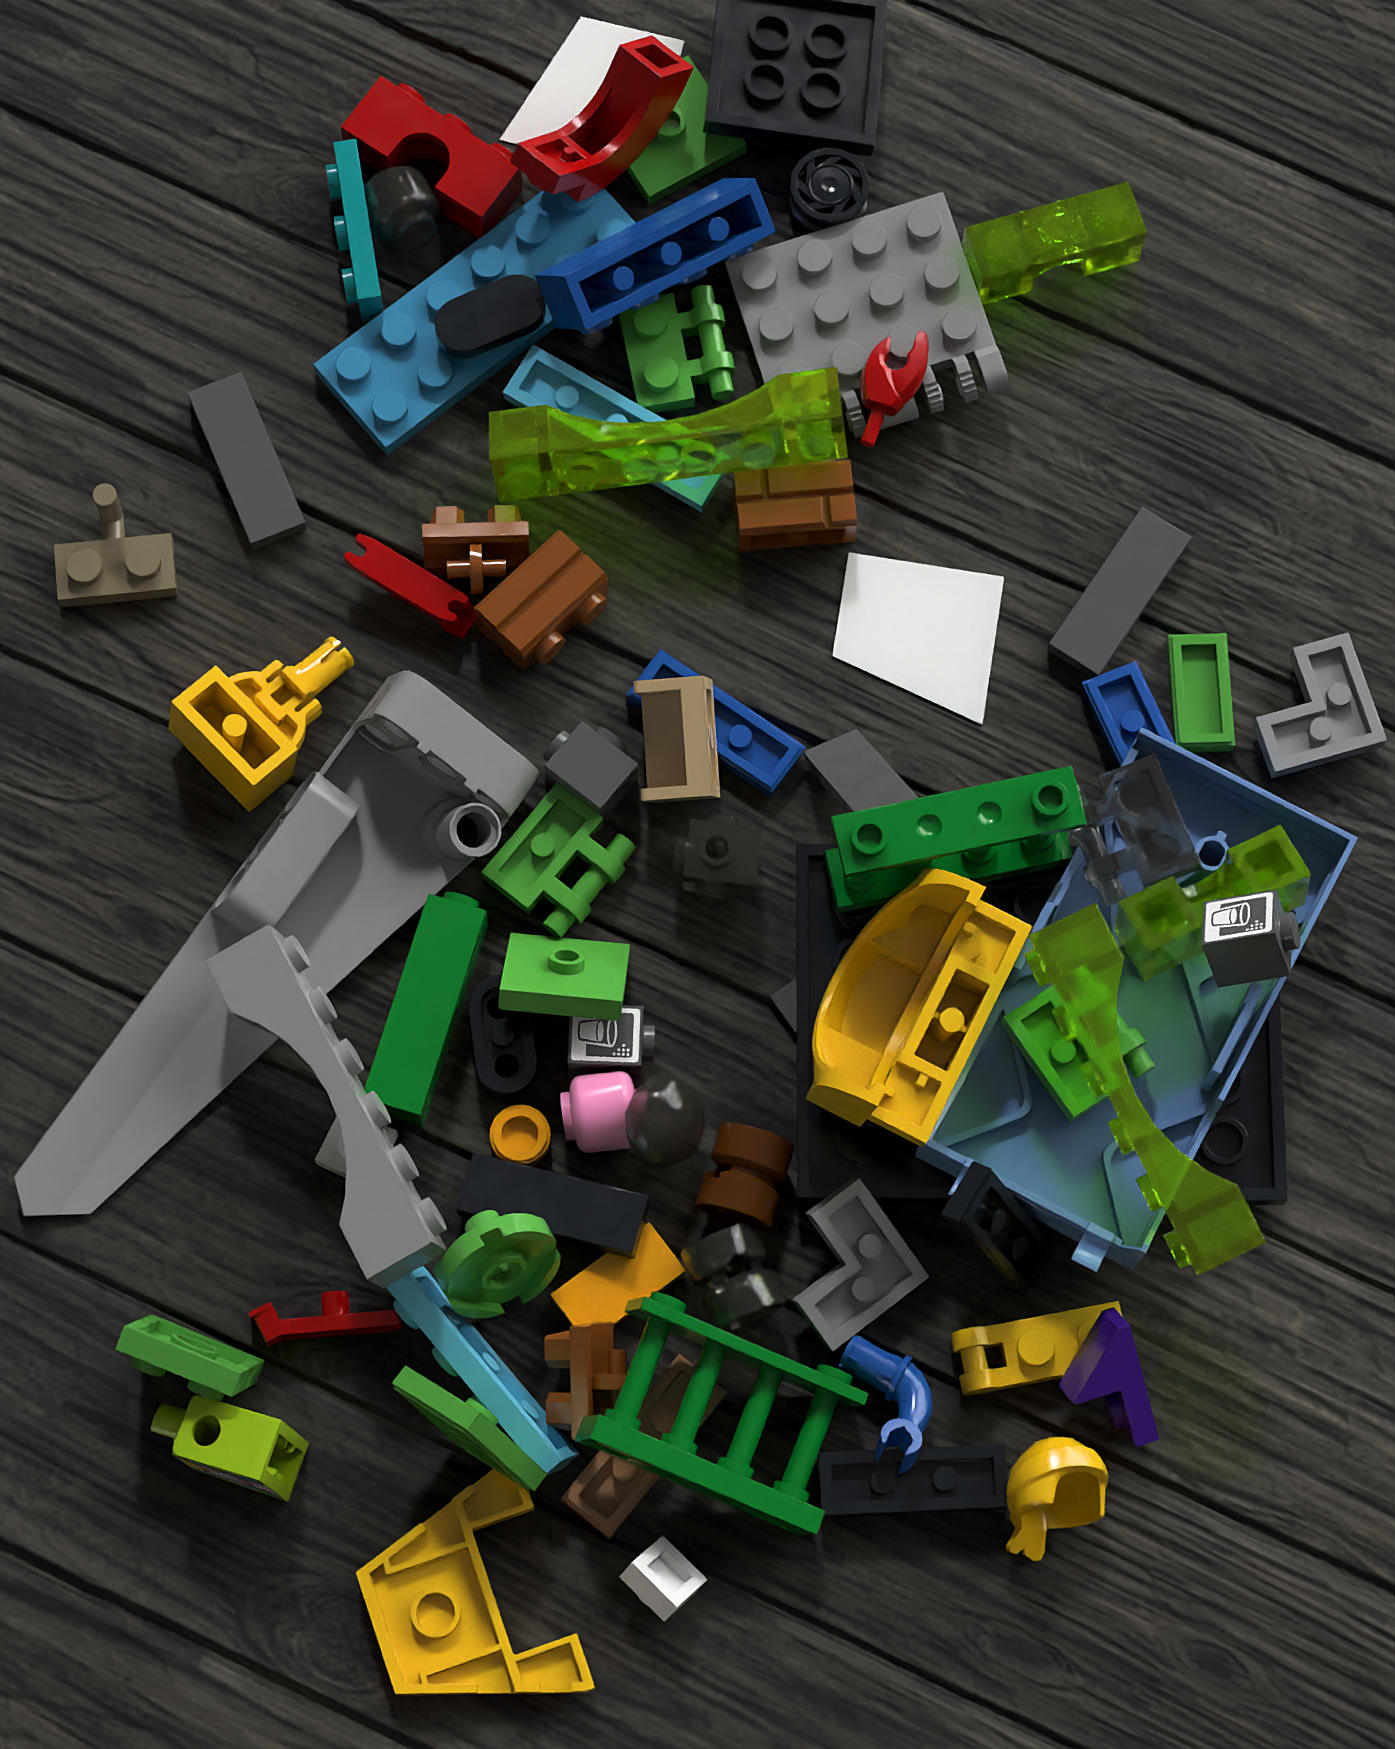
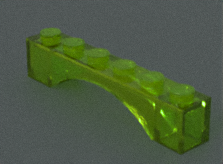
M837 367L778 374L757 390L727 405L697 415L667 421L640 423L598 421L568 414L549 405L489 412V460L499 502L848 458Z
M1095 902L1028 935L1034 949L1023 955L1039 987L1051 982L1062 1004L1051 1011L1067 1043H1070L1079 1038L1090 1060L1080 1065L1079 1068L1095 1100L1107 1094L1117 1117L1108 1121L1107 1124L1123 1156L1135 1151L1145 1171V1174L1135 1178L1151 1212L1163 1207L1174 1229L1163 1236L1178 1267L1182 1269L1191 1264L1198 1276L1266 1243L1238 1185L1207 1171L1179 1151L1153 1123L1135 1094L1122 1060L1116 1025L1117 991L1124 957L1097 903Z

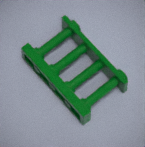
M1072 766L831 816L838 848L825 850L824 860L837 914L888 903L912 883L921 871L926 868L945 870L979 884L1068 865L1073 855L1066 831L1083 828L1087 825Z
M652 1292L650 1298L644 1296L628 1300L624 1312L647 1322L614 1408L606 1409L604 1416L598 1414L583 1417L574 1440L796 1535H817L825 1510L807 1503L810 1493L805 1491L836 1405L838 1404L845 1408L865 1405L869 1393L851 1386L853 1376L842 1370L824 1364H819L817 1370L811 1369L684 1313L687 1305L669 1295ZM671 1332L703 1347L670 1434L663 1433L661 1440L639 1432L642 1422L637 1419V1416ZM727 1356L759 1371L726 1458L719 1457L717 1464L696 1456L698 1446L693 1442ZM782 1380L814 1394L783 1479L782 1481H775L771 1488L752 1480L754 1469L749 1466Z

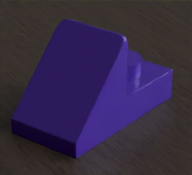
M1114 1307L1103 1310L1063 1375L1059 1387L1073 1404L1083 1403L1102 1396L1105 1413L1114 1431L1121 1429L1135 1447L1157 1441L1159 1436L1130 1325Z

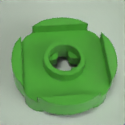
M486 1210L468 1220L465 1225L466 1233L449 1247L442 1259L435 1265L433 1274L456 1313L469 1318H489L505 1313L501 1304L514 1299L518 1295L523 1304L540 1294L556 1275L560 1266V1254L555 1247L557 1244L543 1218L525 1213L499 1216L494 1210Z

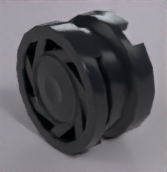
M822 148L811 151L798 161L791 174L788 208L792 220L801 231L806 229L813 233L866 215L870 180L864 165L856 156L842 149ZM829 158L825 161L815 163L816 160Z

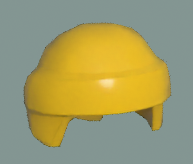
M1050 1437L1036 1441L1019 1457L1010 1469L1006 1490L1007 1507L1011 1514L1009 1518L1015 1527L1006 1545V1551L1017 1554L1023 1550V1554L1032 1561H1041L1045 1553L1047 1529L1085 1526L1098 1522L1104 1517L1105 1489L1108 1483V1473L1105 1464L1094 1449L1088 1448L1072 1438Z

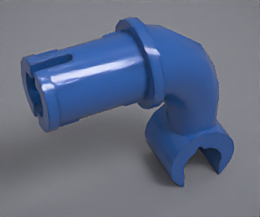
M855 1334L842 1355L838 1369L876 1387L878 1390L886 1393V1400L890 1402L893 1400L897 1403L899 1415L897 1419L888 1421L882 1427L874 1453L876 1462H878L886 1448L898 1445L899 1449L905 1454L898 1472L900 1474L910 1470L915 1464L923 1440L922 1433L929 1424L933 1413L932 1393L923 1373L912 1363V1357L906 1355L903 1359L895 1354L892 1355Z

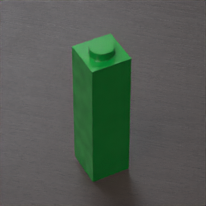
M445 892L443 898L428 893L364 1089L366 1094L374 1091L378 1095L391 1119L422 1128L424 1127L488 928L486 910L478 908L479 902L460 893Z

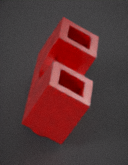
M380 76L341 126L343 141L356 139L360 163L390 182L405 164L415 159H433L444 165L447 171L435 186L437 212L477 238H481L497 225L523 190L522 171L510 162L513 153L509 149L498 143L489 145L473 135L470 127L462 119L451 113H445L443 116L426 105L424 98L415 89L404 83H399L396 86Z

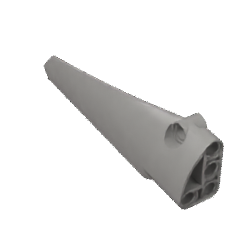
M406 670L388 676L320 771L313 772L293 794L13 1176L22 1215L91 1214L278 1039L273 1034L248 1025L231 1013L205 960L269 924L285 938L293 935L298 940L310 962V967L303 970L312 989L318 986L321 987L325 994H327L425 905L428 893L436 895L476 857L490 853L497 846L501 838V829L539 778V770L523 755L421 676ZM463 816L470 818L476 824L478 830L477 840L471 848L463 845L456 833L457 824Z

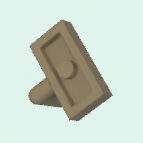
M106 483L98 485L93 491V499L100 516L102 540L54 545L57 595L60 607L178 596L172 534L166 533L125 538L124 516L115 488Z

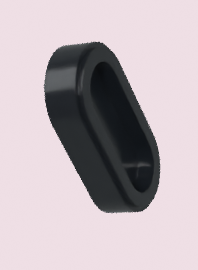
M509 275L447 301L442 305L435 317V332L438 344L447 354L456 358L466 359L478 356L532 333L539 328L546 315V302L538 282L525 275Z

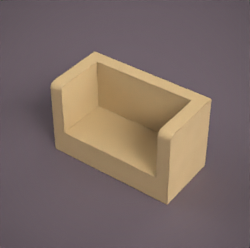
M690 676L633 681L634 694L641 696L647 788L640 789L641 801L660 803L720 798L712 679L706 676Z

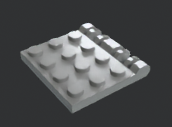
M943 192L765 247L733 260L724 261L789 459L811 452L808 437L800 416L807 412L821 449L833 445V431L829 419L825 418L823 407L843 402L849 430L853 432L855 438L863 435L866 423L857 398L861 396L860 378L862 369L872 349L880 341L890 336L891 351L886 365L892 370H898L906 365L907 354L913 348L914 339L918 331L926 332L929 341L927 369L921 383V388L931 414L944 410L942 390L940 385L936 383L934 372L953 368L959 394L966 403L978 399L977 388L968 363L972 360L976 363L987 396L1010 389V382L1001 353L995 343ZM914 396L903 406L897 415L892 417L885 415L880 430L919 418Z

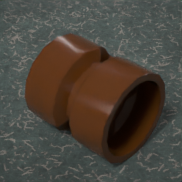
M720 1123L710 1155V1159L715 1163L716 1169L705 1172L695 1208L712 1218L731 1225L751 1230H770L780 1195L773 1186L776 1183L785 1181L795 1146L781 1136L763 1129L739 1123Z

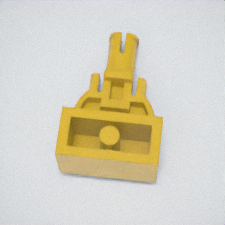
M329 637L324 641V644L302 662H299L296 666H286L283 670V664L279 660H274L261 672H243L228 678L217 666H214L171 701L168 730L250 812L293 776L297 753L304 741L306 727L322 713V706L314 697L346 670L349 671L354 666L353 657L345 647L337 652L336 649L340 647L341 643L336 638Z

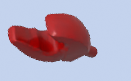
M918 331L914 339L913 348L907 354V363L901 369L892 370L886 365L891 351V336L880 341L867 357L860 378V392L863 405L870 409L871 413L860 441L862 445L870 448L874 447L885 415L891 417L897 415L919 390L926 373L929 352L928 336L924 331Z

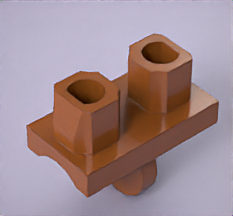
M495 505L488 510V522L465 523L464 511L457 506L435 507L430 524H422L424 569L433 575H447L448 578H470L471 595L483 594V577H506V573H512L530 557L529 522L521 520L519 509L516 505Z
M595 1321L570 1326L569 1331L546 1335L544 1339L545 1362L548 1368H570L571 1391H555L548 1394L546 1400V1424L551 1427L571 1431L572 1440L576 1437L583 1417L598 1414L604 1416L606 1409L614 1408L627 1375V1349H614L613 1322Z

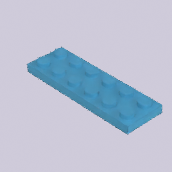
M605 188L580 202H576L564 191L554 195L542 191L313 364L315 374L388 456L556 327L546 304L544 321L532 333L472 358H456L447 354L440 347L436 339L435 317L442 305L453 298L509 275H525L537 281L535 278L536 274L635 224V221Z

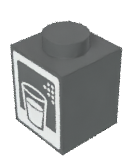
M1276 889L1204 902L1202 947L1218 988L1291 976V950L1300 948L1299 928L1295 914L1293 912L1284 913Z
M623 1005L621 1020L618 1021L570 1016L568 1077L620 1070L628 1073L632 1079H641V1062H654L655 1025H643L644 1006Z

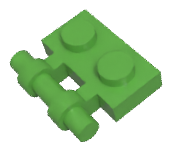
M710 285L697 286L690 291L693 309L689 312L677 313L674 294L667 293L661 294L657 301L635 310L627 309L617 314L635 403L652 413L694 407L695 396L692 385L709 382L711 396L715 400L727 399L734 395L731 376L736 372L732 353L725 350L721 331L726 325L722 306L716 304L713 288ZM699 335L703 356L700 359L687 361L683 338Z
M556 783L482 870L481 874L483 880L527 914L533 910L543 897L553 903L556 908L543 922V926L552 935L561 939L573 923L580 925L592 911L589 904L608 882L614 884L626 869L623 863L636 847L628 838L620 833L614 837L606 848L599 845L592 838L604 825L603 817L559 783ZM578 856L589 865V869L570 889L558 879Z
M1085 966L1072 973L1066 979V982L1078 997L1077 999L1066 1004L1057 989L1052 985L1005 1015L1000 1023L1070 1123L1122 1089L1124 1084L1112 1068L1115 1064L1123 1061L1136 1080L1145 1076L1156 1067L1143 1048L1147 1043L1136 1027L1130 1029L1111 1003L1115 999L1114 995L1105 983L1098 985ZM1092 1017L1110 1043L1098 1049L1080 1023L1084 1019Z

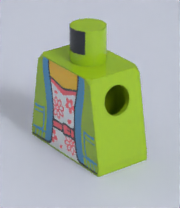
M194 1395L190 1399L187 1410L162 1403L156 1411L151 1426V1438L173 1445L172 1455L190 1468L287 1502L309 1445L308 1441L280 1419L200 1395Z

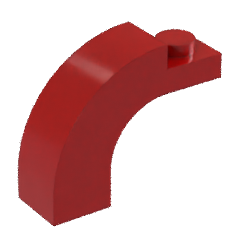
M652 35L620 44L602 84L585 108L562 128L519 142L510 162L528 176V180L532 185L542 191L549 192L552 195L564 191L576 202L589 198L620 176L647 148L676 106L694 67Z

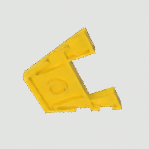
M494 1469L472 1486L469 1485L452 1498V1501L424 1523L418 1524L356 1572L396 1696L588 1693L595 1690L577 1633L519 1654H513L473 1532L533 1511L534 1505L529 1491Z

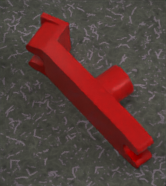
M363 534L356 536L355 543L365 551V554L357 556L352 552H346L344 554V562L350 568L388 591L394 598L403 600L439 622L445 632L464 640L475 623V606L471 604L465 594L379 541Z
M347 1291L321 1293L322 1316L279 1319L271 1302L248 1312L252 1323L257 1324L268 1347L286 1340L379 1333L403 1329L402 1319L395 1310L350 1313L349 1294Z

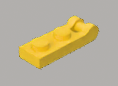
M1119 1301L986 1327H971L951 1333L950 1338L953 1352L960 1353L964 1374L959 1376L962 1394L966 1396L1062 1378L1101 1311L1114 1307L1122 1316ZM1000 1346L1005 1367L989 1369L984 1349Z

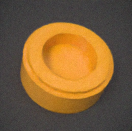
M513 1105L505 1108L494 1118L490 1127L492 1151L497 1159L530 1167L536 1165L546 1156L550 1147L551 1133L548 1121L540 1111L531 1106Z

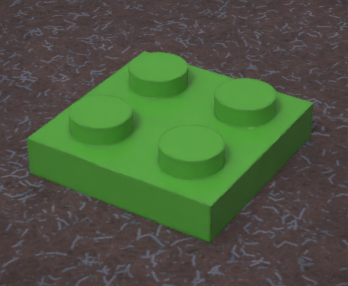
M152 1314L125 1325L115 1349L130 1355L129 1365L135 1369L158 1377H164L166 1371L189 1379L187 1388L192 1392L218 1401H222L224 1394L233 1397L254 1385L265 1362L264 1359Z

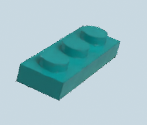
M356 139L333 142L336 164L326 165L331 199L342 198L345 215L334 217L339 251L350 250L353 268L342 269L347 304L359 303L363 323L370 322L382 313L383 305Z

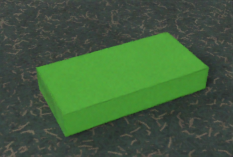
M1227 633L1168 635L1166 639L1172 737L1175 744L1191 753L1233 751L1235 737Z

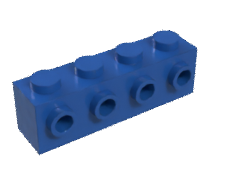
M723 178L535 275V278L556 328L580 330L582 335H586L609 326L613 323V316L627 309H639L657 301L661 297L659 292L673 285H684L707 274V267L721 260L729 261L749 253L754 249L753 243L776 231L756 179Z

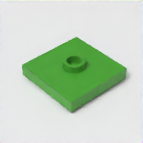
M688 55L683 59L691 64L694 69L676 106L647 148L626 169L648 205L746 153L747 144L743 138L703 133L708 84Z
M511 933L500 984L498 1008L509 1011L612 1021L621 1020L630 944Z
M406 1365L392 1382L395 1385L394 1389L453 1443L527 1491L530 1489L535 1491L547 1475L537 1463L496 1427V1424L499 1422L498 1418L475 1400L468 1398L466 1402L462 1401Z

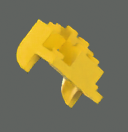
M923 869L912 883L885 904L867 923L844 955L832 976L821 1001L814 1025L812 1039L814 1082L805 1099L859 1127L868 1119L923 1147L939 1119L1032 926L980 900L986 887L945 870Z

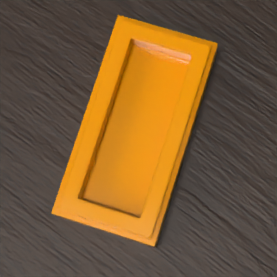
M648 1222L643 1227L634 1259L606 1253L551 1293L550 1298L571 1326L595 1321L613 1322V1327H615L630 1316V1314L624 1312L628 1300L644 1296L650 1298L652 1292L661 1293L684 1276L686 1270L650 1222Z

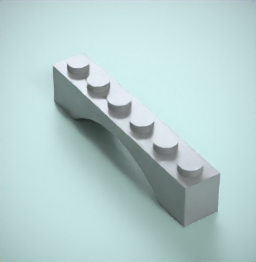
M268 924L205 960L231 1013L248 1025L273 1034L288 1043L310 1065L327 1091L340 1123L346 1156L345 1199L339 1226L366 1279L385 1288L446 1253L447 1249L439 1235L447 1229L445 1222L433 1201L429 1197L421 1200L411 1180L419 1176L418 1170L404 1146L398 1144L394 1147L384 1127L391 1123L390 1116L374 1091L366 1094L357 1076L358 1073L364 1071L363 1064L348 1039L345 1038L339 1042L330 1024L331 1021L337 1018V1014L321 987L318 986L312 989L303 970L310 967V962L298 940L293 935L285 938Z

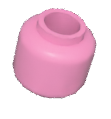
M618 1070L579 1075L571 1081L569 1092L560 1093L566 1141L576 1140L579 1149L585 1153L634 1147L639 1139V1126L651 1125L646 1088L634 1090L632 1078L625 1071Z

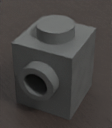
M583 721L571 734L562 731L552 741L543 756V759L547 761L544 765L545 783L551 788L556 783H559L603 817V822L638 782V763L625 754L627 748L616 735L603 727H599L595 731Z

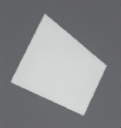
M581 17L499 140L518 144L519 142L556 131L569 123L585 108L599 89L620 44L652 35L680 56L684 41Z
M849 553L832 656L977 723L983 724L1004 577Z

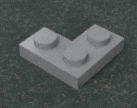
M1349 633L1294 647L1289 657L1306 703L1256 717L1252 724L1271 779L1382 748L1387 741Z
M852 1177L805 1213L840 1263L793 1298L792 1301L826 1349L830 1351L836 1350L929 1278V1275L861 1179L857 1177Z

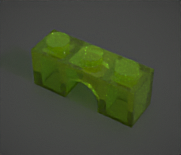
M1124 182L965 227L961 245L981 303L984 305L1030 292L1033 282L1041 274L1060 265L1078 262L1081 264L1084 275L1087 276L1139 261L1147 230L1129 182Z
M1280 824L1228 849L1222 865L1210 876L1194 885L1180 888L1175 878L1171 876L1119 901L1115 933L1141 977L1146 981L1204 953L1202 947V925L1205 901L1276 889L1284 913H1287L1304 905L1311 873Z

